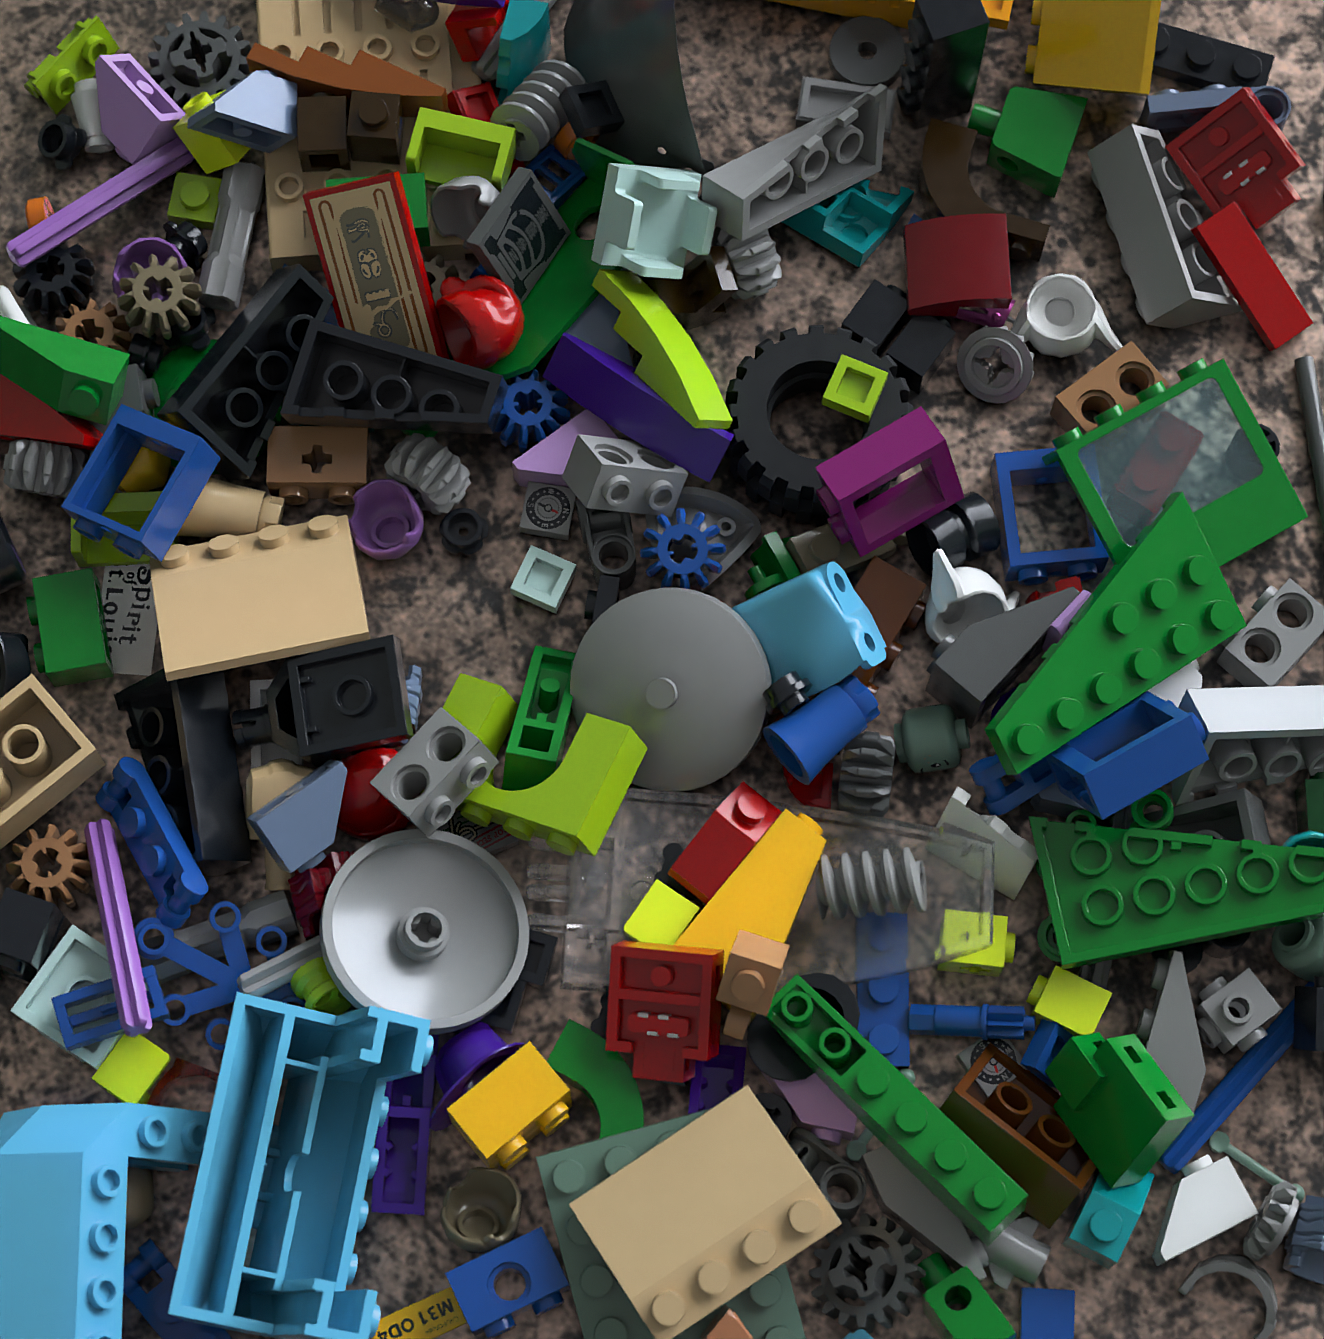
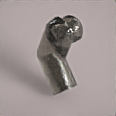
M377 0L375 4L376 12L411 33L434 25L440 14L439 6L435 0H409L407 2L404 0Z

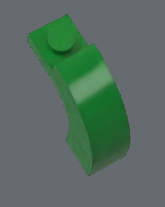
M569 1019L547 1063L563 1082L581 1091L594 1105L600 1119L599 1139L644 1127L643 1103L635 1078H632L633 1074L625 1060L618 1052L607 1051L606 1040L600 1035Z

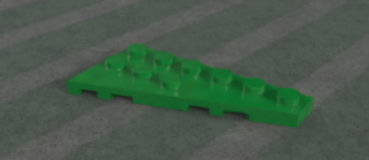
M1183 491L1174 492L1169 495L1162 504L1164 508L1151 525L1145 526L1135 538L1136 545L1120 564H1115L1070 620L1069 624L1071 627L1058 643L1051 644L1041 657L1044 660L1026 683H1021L984 729L1007 775H1018L1247 626Z
M1029 816V824L1062 970L1324 917V848L1297 845L1296 847L1262 844V841L1242 839L1241 842L1213 839V836L1135 827H1130V829L1095 826V823L1079 821L1073 824L1047 821V818Z

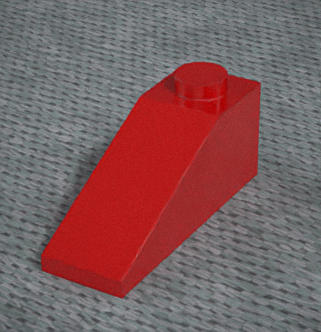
M0 374V440H37L80 450L94 451L103 436L98 429L85 419L56 411Z

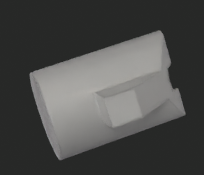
M1029 1217L1014 1220L989 1246L982 1242L990 1265L988 1268L994 1284L1007 1290L1014 1276L1032 1285L1035 1283L1051 1250V1246L1033 1238L1039 1222Z

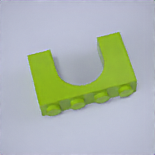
M460 673L442 708L480 739L489 751L497 757L515 720L519 705L501 685ZM586 713L562 763L546 780L524 790H502L495 787L492 769L487 780L481 786L475 788L456 810L461 811L460 814L464 818L480 826L488 827L490 821L503 825V829L506 832L524 841H531L533 836L544 839L548 846L565 855L573 856L577 850L595 857L648 748L631 726ZM457 753L451 760L456 758L459 755V753Z

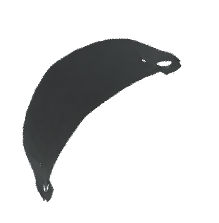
M575 0L564 27L566 63L574 67L584 77L586 83L606 80L625 121L617 132L600 134L594 144L631 160L635 165L676 169L690 168L702 174V185L703 175L714 170L715 167L714 162L701 158L688 109L678 54L674 0ZM658 147L665 149L666 154L661 153ZM701 192V195L698 196L699 200H701V201H702V192Z

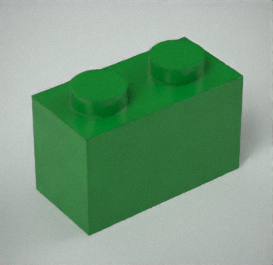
M87 568L32 578L34 595L28 596L26 602L31 625H39L41 643L33 644L38 672H46L54 687L114 677L101 587L93 569Z

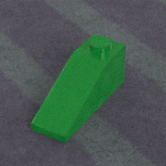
M0 316V374L58 412L107 425L123 396L130 354Z
M535 645L506 749L502 790L519 791L534 787L550 777L562 763L573 712L570 680L576 653Z

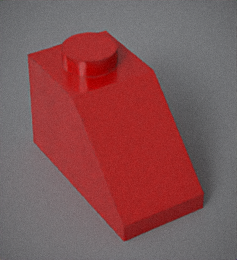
M743 781L713 812L671 866L667 874L707 905L782 812Z

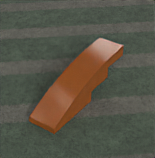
M255 42L246 57L250 73L256 70H268L276 73L279 78L297 83V97H310L318 92H329L336 96H346L348 109L350 110L352 91L401 94L404 117H417L420 107L446 113L449 111L446 88L360 49L351 65L309 46L306 47L299 61H296Z

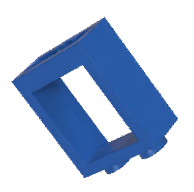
M121 404L61 508L76 521L73 528L83 536L96 542H100L104 536L114 541L113 546L134 559L139 560L142 554H145L162 562L221 458L202 437ZM143 446L179 463L140 531H137L102 516L140 448Z
M1086 445L1079 450L1078 456L1101 498L1094 445ZM1056 448L994 454L990 467L995 514L1000 528V551L1005 582L1018 580L1019 585L1034 586L1047 582L1049 577L1068 576V578L1076 576L1080 577L1081 581H1086L1097 577L1098 573H1103L1109 560V555L1086 512L1090 547L1021 553L1012 487L1069 482L1058 461L1046 466L1041 458Z
M1149 691L1144 692L1045 757L1060 792L1102 820L1209 760L1202 743L1206 739V732L1197 716L1192 712L1187 713L1179 709L1172 701H1165Z

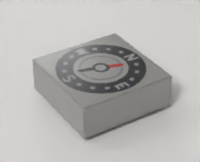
M528 481L519 526L520 533L569 541L577 496L568 487Z
M980 1038L955 1057L967 1073L988 1044L992 1043L1022 1066L1020 1064L1022 1057L1009 1039L982 1040ZM992 1057L975 1081L988 1098L999 1083L1011 1082L1017 1076Z

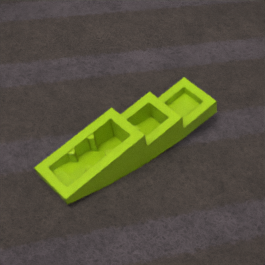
M599 269L592 286L621 312L613 330L642 355L634 373L694 428L729 429L733 420L713 375L690 336L665 303L636 273L623 270Z

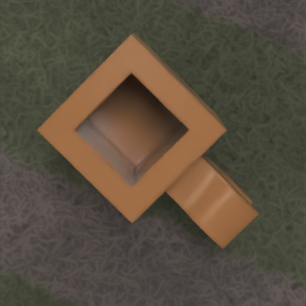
M739 929L716 1000L731 1005L722 1034L743 1040L752 1012L767 1016L790 945Z

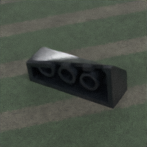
M915 0L912 19L908 20L909 40L904 43L905 63L900 66L901 86L897 87L896 92L902 112L905 115L911 113L917 129L928 126L931 118L944 121L968 113L971 110L990 24L981 0Z
M163 668L114 694L118 710L127 711L132 725L126 730L131 749L140 750L145 768L203 875L221 876L252 862L250 839L243 804V790L240 784L235 751L236 744L232 732L228 692L225 686L223 670L167 681Z

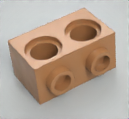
M1131 340L1055 397L1050 415L1065 433L1078 426L1081 433L1084 434L1098 425L1087 421L1083 417L1082 412L1094 410L1102 413L1119 403L1123 410L1126 411L1139 404L1136 396L1125 393L1121 389L1120 384L1125 382L1134 383L1142 391L1161 380L1165 388H1168L1169 383ZM1164 403L1088 445H1094V452L1099 448L1104 452L1111 450L1127 435L1125 431L1127 427L1137 420L1141 424L1147 423L1164 408Z

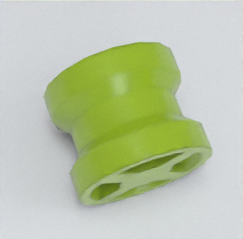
M323 956L306 962L293 974L290 981L291 989L299 999L306 1001L305 1008L339 1016L352 1005L333 982Z

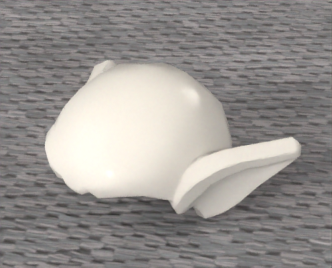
M1054 274L1038 280L1028 293L1027 301L1020 309L1011 329V332L1024 336V342L1029 340L1032 346L1041 354L1059 358L1082 353L1090 346L1094 339L1100 340L1113 353L1123 347L1112 331L1100 304L1085 281L1068 274Z
M937 549L933 553L931 591L924 613L926 632L938 644L950 633L957 638L967 626L1016 608L1021 595L1018 591H1013L1005 597L1000 584L988 573L972 567L953 568L943 550Z

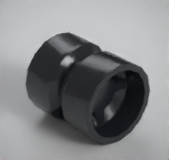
M969 492L964 494L965 498L906 531L908 546L913 558L927 575L932 576L933 553L937 549L943 550L953 568L963 565L964 561L971 562L998 549L1000 544L998 520L988 502L978 493Z

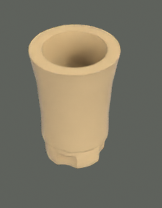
M210 477L177 536L209 538L225 534L240 536L259 532L270 525H282L285 498L266 496V491L247 488Z

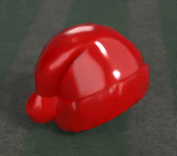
M484 274L466 281L459 277H448L442 280L440 286L442 297L437 300L436 308L444 339L453 361L485 370L506 358L515 349L524 329L525 316L521 302L512 288L502 280Z
M378 747L362 751L341 760L347 769V775L337 828L355 839L371 842L383 835L402 831L407 826L409 820L370 784L373 778L398 753L396 749Z

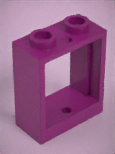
M922 406L815 467L822 487L816 490V494L830 516L827 519L828 524L839 543L843 545L849 541L860 558L965 498L946 439ZM920 463L922 468L920 472L861 506L854 508L853 501Z

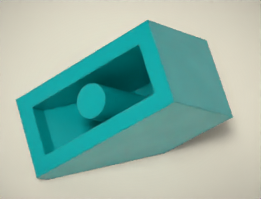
M1097 1170L1061 1245L1107 1269L1117 1264L1141 1215L1155 1174L1148 1172L1139 1183L1111 1189L1099 1170Z

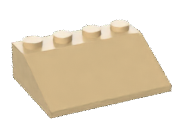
M347 514L336 517L333 515H321L311 519L309 522L291 526L270 525L259 532L240 536L220 535L209 542L190 546L174 544L170 546L162 562L150 557L151 582L167 681L370 640L359 567Z
M748 1085L569 1203L574 1214L655 1339L674 1338L842 1224L811 1175Z

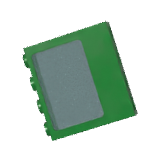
M1204 358L1193 362L1177 371L1181 381L1165 388L1161 380L1135 394L1139 404L1124 411L1119 403L1093 417L1098 425L1097 427L1084 434L1081 433L1078 426L1053 439L1052 443L1056 449L1041 457L1046 466L1056 461L1059 462L1114 565L1120 564L1136 545L1135 538L1145 526L1151 525L1164 509L1162 504L1174 492L1183 491L1219 567L1309 517L1224 358L1208 366Z

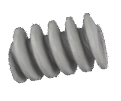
M555 59L544 60L494 110L490 123L515 128L517 150L514 159L530 161L535 158L539 150L548 144L549 139L555 137L559 129L567 124L568 118L558 96L565 87L585 84L586 81L574 67L566 62Z
M909 847L903 848L900 863H894L889 850L883 849L879 865L873 864L868 851H862L860 863L857 867H853L847 853H842L839 867L835 869L832 868L827 854L821 855L816 872L818 909L822 921L826 918L828 907L834 918L837 920L844 919L849 905L857 918H863L867 913L869 903H871L875 914L884 916L887 913L890 900L898 914H905L907 912L910 899H912L919 912L926 911L927 884L922 859L921 861H915Z

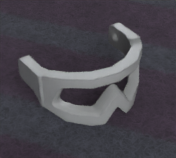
M1217 1254L1202 1262L1199 1261L1193 1271L1180 1285L1178 1291L1186 1296L1189 1291L1193 1290L1194 1284L1198 1279L1217 1271L1235 1272L1250 1279L1261 1292L1267 1307L1265 1324L1253 1336V1339H1267L1276 1327L1277 1296L1272 1279L1267 1271L1257 1266L1249 1257L1240 1254Z

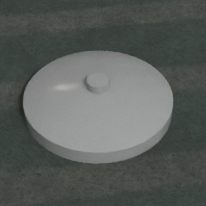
M677 587L657 588L622 599L602 613L584 635L574 658L571 670L570 694L573 696L572 710L578 728L586 713H590L631 726L648 749L631 783L650 790L680 792L700 788L719 780L737 768L751 754L763 734V728L766 727L769 713L766 710L768 702L762 694L772 685L767 657L760 641L747 622L736 611L715 597L699 591Z
M407 829L389 833L372 840L357 850L342 865L335 875L324 899L320 915L319 937L323 959L333 982L342 995L356 1009L371 1005L429 1019L431 1023L428 1035L453 1032L468 1027L490 1014L499 1006L516 983L523 969L529 945V922L525 903L516 883L504 866L488 851L476 843L450 832L436 830L428 838L419 829Z

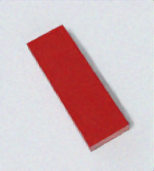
M1235 201L1227 204L1191 229L1269 352L1276 350L1313 324V321Z

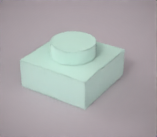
M531 545L510 587V592L516 597L556 614L577 571V566L570 561Z

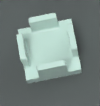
M609 163L591 260L600 265L621 266L643 277L682 279L687 250L698 255H708L710 253L717 217V208L698 198L702 174L688 169Z
M72 924L10 1010L14 1015L34 1027L45 1038L82 1063L86 1062L96 1070L123 1034L68 1051L63 1041L51 998L112 978L106 946ZM147 982L144 983L146 991L149 990ZM115 993L68 1008V1016L116 1001ZM119 1014L73 1028V1032L76 1034L118 1020Z

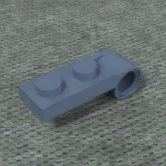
M1213 84L1199 91L1179 92L1175 89L1158 91L1146 97L1140 116L1141 126L1158 130L1160 133L1187 130L1239 91L1242 86L1226 87L1222 84ZM1275 86L1250 87L1282 131L1291 111V102L1288 95Z

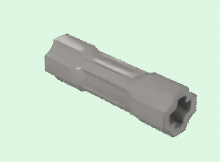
M238 162L224 168L218 194L219 206L208 255L203 262L198 283L201 285L203 293L198 298V303L211 309L229 312L237 310L239 307L245 280V263L256 214L260 210L266 185L265 170L253 163Z
M284 890L250 901L239 909L241 913L239 930L245 950L255 947L257 932L267 925L279 927L284 931L286 937L299 933ZM233 911L215 917V921L219 926L227 927L233 923L235 914ZM209 920L183 930H173L174 938L216 960L226 957L219 933L212 927ZM275 931L266 932L262 936L261 945L266 946L281 940L279 934ZM161 934L144 940L143 943L146 947L155 949L162 945L164 936ZM140 956L144 967L153 964L156 968L159 984L192 972L166 957L150 960Z

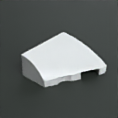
M957 787L927 844L926 850L1015 900L1037 861L1035 847L1026 839L1015 834L996 815H979L965 807L971 795L962 788Z

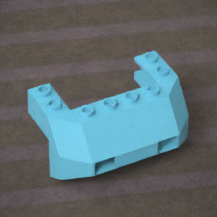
M241 992L236 993L168 1314L189 1322L278 1339H369L374 1337L380 1321V1307L375 1305L378 1291L369 1289L345 1291L346 1285H350L353 1282L357 1270L358 1258L357 1254L353 1253L356 1233L362 1231L368 1215V1202L363 1200L367 1179H372L378 1164L379 1152L377 1148H374L377 1128L378 1126H383L388 1113L389 1099L387 1096H384L386 1083L420 1074L422 1067L428 1064L433 1050V1037L428 1035L431 1020L371 1005L336 1016ZM283 1078L287 1079L288 1082L278 1126L274 1125L273 1121ZM251 1228H255L257 1232L249 1268L243 1267Z
M137 1103L42 1105L5 1112L0 1118V1339H121L128 1167L181 1172L187 1171L189 1165L200 1166L210 1112Z

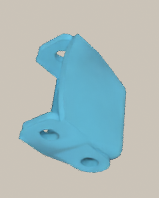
M834 561L822 564L732 608L747 622L760 641L769 664L772 684L786 674L796 671L801 679L807 678L812 684V687L806 693L808 697L838 683L854 672L859 666L864 670H868L886 659L884 648L887 646L871 612L853 589L844 570Z

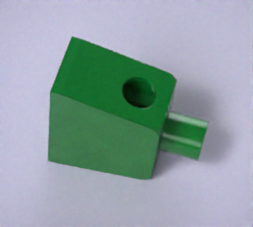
M1012 87L1009 90L1002 111L975 103L967 128L977 130L979 135L992 138L986 161L990 167L1047 196L1055 198L1088 98L1023 87Z
M939 1252L928 1256L918 1264L919 1267L926 1271V1276L919 1279L927 1290L922 1295L923 1311L941 1339H1016V1332L967 1266L953 1273ZM954 1304L966 1306L965 1309L960 1311L952 1310L949 1307Z

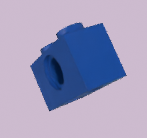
M542 1226L445 1273L473 1335L477 1336L484 1332L487 1339H492L516 1326L514 1317L532 1308L535 1315L538 1316L558 1307L565 1302L561 1294L570 1290L569 1283ZM513 1272L524 1278L526 1286L519 1298L508 1301L496 1294L495 1287L502 1275Z

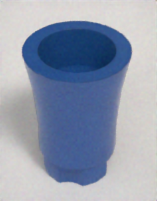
M848 675L837 685L834 684L825 689L814 699L788 716L763 728V734L770 749L786 770L799 782L809 785L825 765L850 741L866 730L867 723L874 720L880 714L879 704L870 690L857 677Z

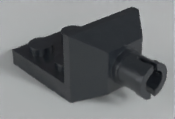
M392 634L286 658L266 691L267 704L248 710H236L232 714V724H242L243 727L233 730L235 740L241 750L274 743L316 767H320L330 759L335 760L334 755L410 739L414 734L400 640Z

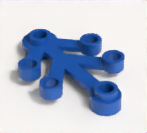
M220 901L214 904L209 912L210 924L219 933L228 965L174 938L172 928L162 924L157 917L145 918L135 926L134 933L140 956L150 960L166 957L218 984L183 996L177 993L166 995L164 997L165 1004L171 1000H179L185 1006L184 1014L180 1018L164 1019L163 1021L166 1024L178 1026L185 1023L190 1015L235 1002L236 993L240 992L236 980L241 974L251 970V966L239 930L241 913L239 908L232 902ZM222 907L231 908L235 914L233 923L227 927L219 926L215 921V914ZM267 925L257 932L255 946L269 961L285 952L287 937L279 927ZM150 929H158L163 933L164 940L158 948L150 949L143 943V936ZM275 931L280 936V945L274 951H267L261 945L262 936L266 932ZM290 983L261 997L286 1004L297 1002L301 1007L305 1008L306 1001L299 999L294 994ZM219 1017L207 1024L205 1038L212 1048L224 1050L226 1042L216 1043L211 1038V1031L216 1025L225 1024L228 1027L230 1025V1020Z

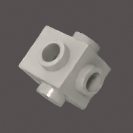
M1248 968L1229 983L1221 976L1199 992L1197 995L1203 1002L1194 1010L1197 1019L1199 1036L1209 1047L1215 1048L1218 1046L1222 1053L1226 1054L1237 1045L1244 1053L1268 1035L1262 1026L1276 1016L1282 1008L1251 969Z

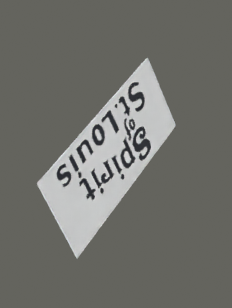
M150 564L105 566L101 594L113 672L150 676L158 624Z

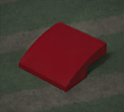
M1006 214L953 215L918 221L904 226L903 241L907 315L956 317L959 307L1009 308L1012 300Z

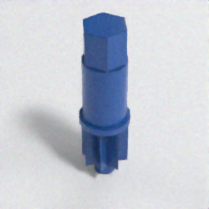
M911 1004L909 1010V1031L911 1035L982 1037V1040H1025L1026 1031H1035L1036 1017L1026 1015L1025 1006Z

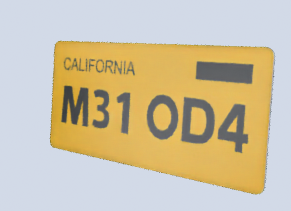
M449 1287L381 1318L378 1329L372 1339H433L464 1325L466 1319L452 1288Z

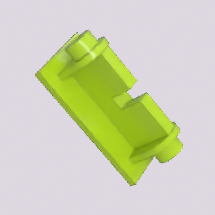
M95 16L93 19L87 18L84 22L77 21L74 25L75 28L56 47L60 54L57 57L49 54L33 72L30 71L27 74L28 81L24 84L25 89L37 99L42 96L56 115L71 100L70 96L75 93L74 84L80 80L90 79L96 74L95 62L99 55H114L120 49L98 16Z

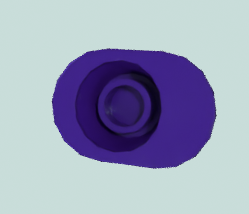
M476 1022L448 1040L441 1047L435 1060L434 1073L444 1096L435 1107L429 1119V1128L436 1132L450 1126L452 1122L446 1109L525 1044L523 1042H515L508 1045L484 1022Z

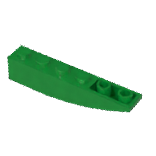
M798 974L774 995L767 1016H764L766 1020L872 1134L983 1243L989 1246L1025 1210L1028 1194Z

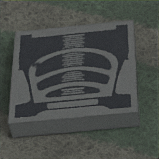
M518 167L466 243L487 274L502 280L511 287L522 304L571 232L533 171Z

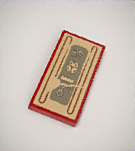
M399 171L309 191L303 194L329 293L334 297L332 304L339 327L450 360Z

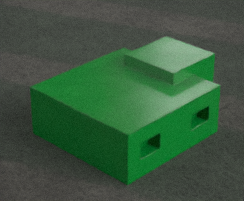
M1100 1032L1070 1037L1045 1070L1062 1095L1053 1106L1111 1189L1139 1183L1195 1116L1135 1034L1104 1039Z

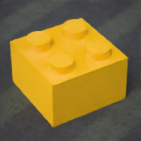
M529 1041L446 1110L452 1125L486 1167L497 1169L501 1165L507 1171L529 1153L530 1150L526 1146L535 1136L542 1132L548 1137L569 1120L570 1116L567 1112L572 1107L570 1089Z

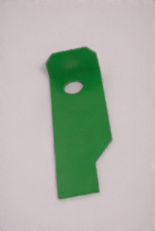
M580 137L575 141L571 152L585 173L586 179L557 210L571 233L521 304L525 316L524 329L515 349L506 358L496 362L494 366L485 369L486 371L502 375L505 380L533 370L561 338L562 334L570 328L600 294L592 286L599 269L621 270L623 268L621 266L600 265L592 261L591 257L595 239L584 240L577 236V229L587 216L600 211L609 163L635 164L629 159ZM447 347L450 360H453ZM400 430L409 436L413 433L423 434L426 438L434 437L438 433L437 431Z

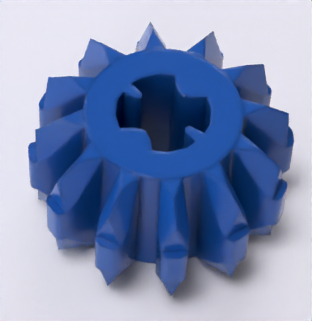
M535 368L529 372L528 379L522 380L520 375L510 378L511 386L508 385L509 388L494 431L502 432L500 441L505 447L518 440L519 452L522 454L528 451L529 443L536 442L538 444L546 436L559 429L560 425L570 421V410L564 407L568 403V395L561 390H556V386L546 379L539 382L538 371ZM534 407L537 408L536 414L531 411ZM520 409H523L527 412L524 415H521Z
M677 508L676 519L678 524L671 526L664 514L658 515L657 521L664 530L663 534L661 535L648 528L644 531V537L648 541L657 544V547H645L640 550L642 559L659 558V561L646 569L647 576L649 578L656 577L665 570L667 573L662 579L661 588H671L676 577L680 578V588L690 589L688 578L693 576L702 589L707 588L709 582L702 572L703 568L715 574H720L722 571V565L708 558V556L726 553L725 544H707L708 541L717 537L720 533L718 525H712L701 532L700 528L704 523L705 514L700 511L697 512L692 524L689 525L686 524L684 508ZM685 539L692 541L694 544L691 545L692 552L697 551L696 557L693 560L685 557L681 564L674 562L672 559L675 558L674 551H669L670 546L673 543L681 545Z

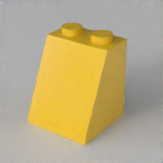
M1033 0L1031 25L1040 26L1038 45L1028 44L1025 73L1034 74L1033 85L1148 96L1161 0Z

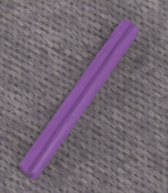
M179 137L175 138L7 242L5 248L10 260L20 268L29 265L196 159Z
M99 819L97 822H89L84 829L120 1025L127 1036L136 1037L139 1034L150 1031L152 1027L151 1014L115 831L111 827L109 820Z

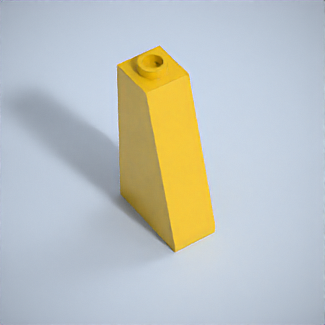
M785 809L674 945L724 950V974L729 954L739 929L786 944L825 849L827 840L821 836L823 833L822 828L806 814L799 813L795 816L788 809ZM724 1002L721 1003L728 1010H730V1004ZM752 1012L748 1025H750L757 1013Z

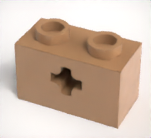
M274 426L268 439L266 483L270 496L285 498V504L289 505L305 504L308 502V499H328L330 503L337 505L354 504L353 495L356 491L371 482L372 443L368 428ZM319 462H325V463H326V464H324V465L322 466L321 472H319V473H314V472H312V471L316 470V468H317V463H319Z

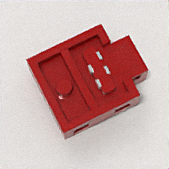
M1250 87L1241 88L1165 146L1213 214L1235 201L1241 212L1245 213L1256 229H1261L1301 200L1287 179L1306 165Z
M626 940L611 945L606 1050L625 1053L634 1052L632 1078L684 1083L695 1076L696 1060L708 1061L719 1055L722 1002L716 1000L723 977L724 950Z

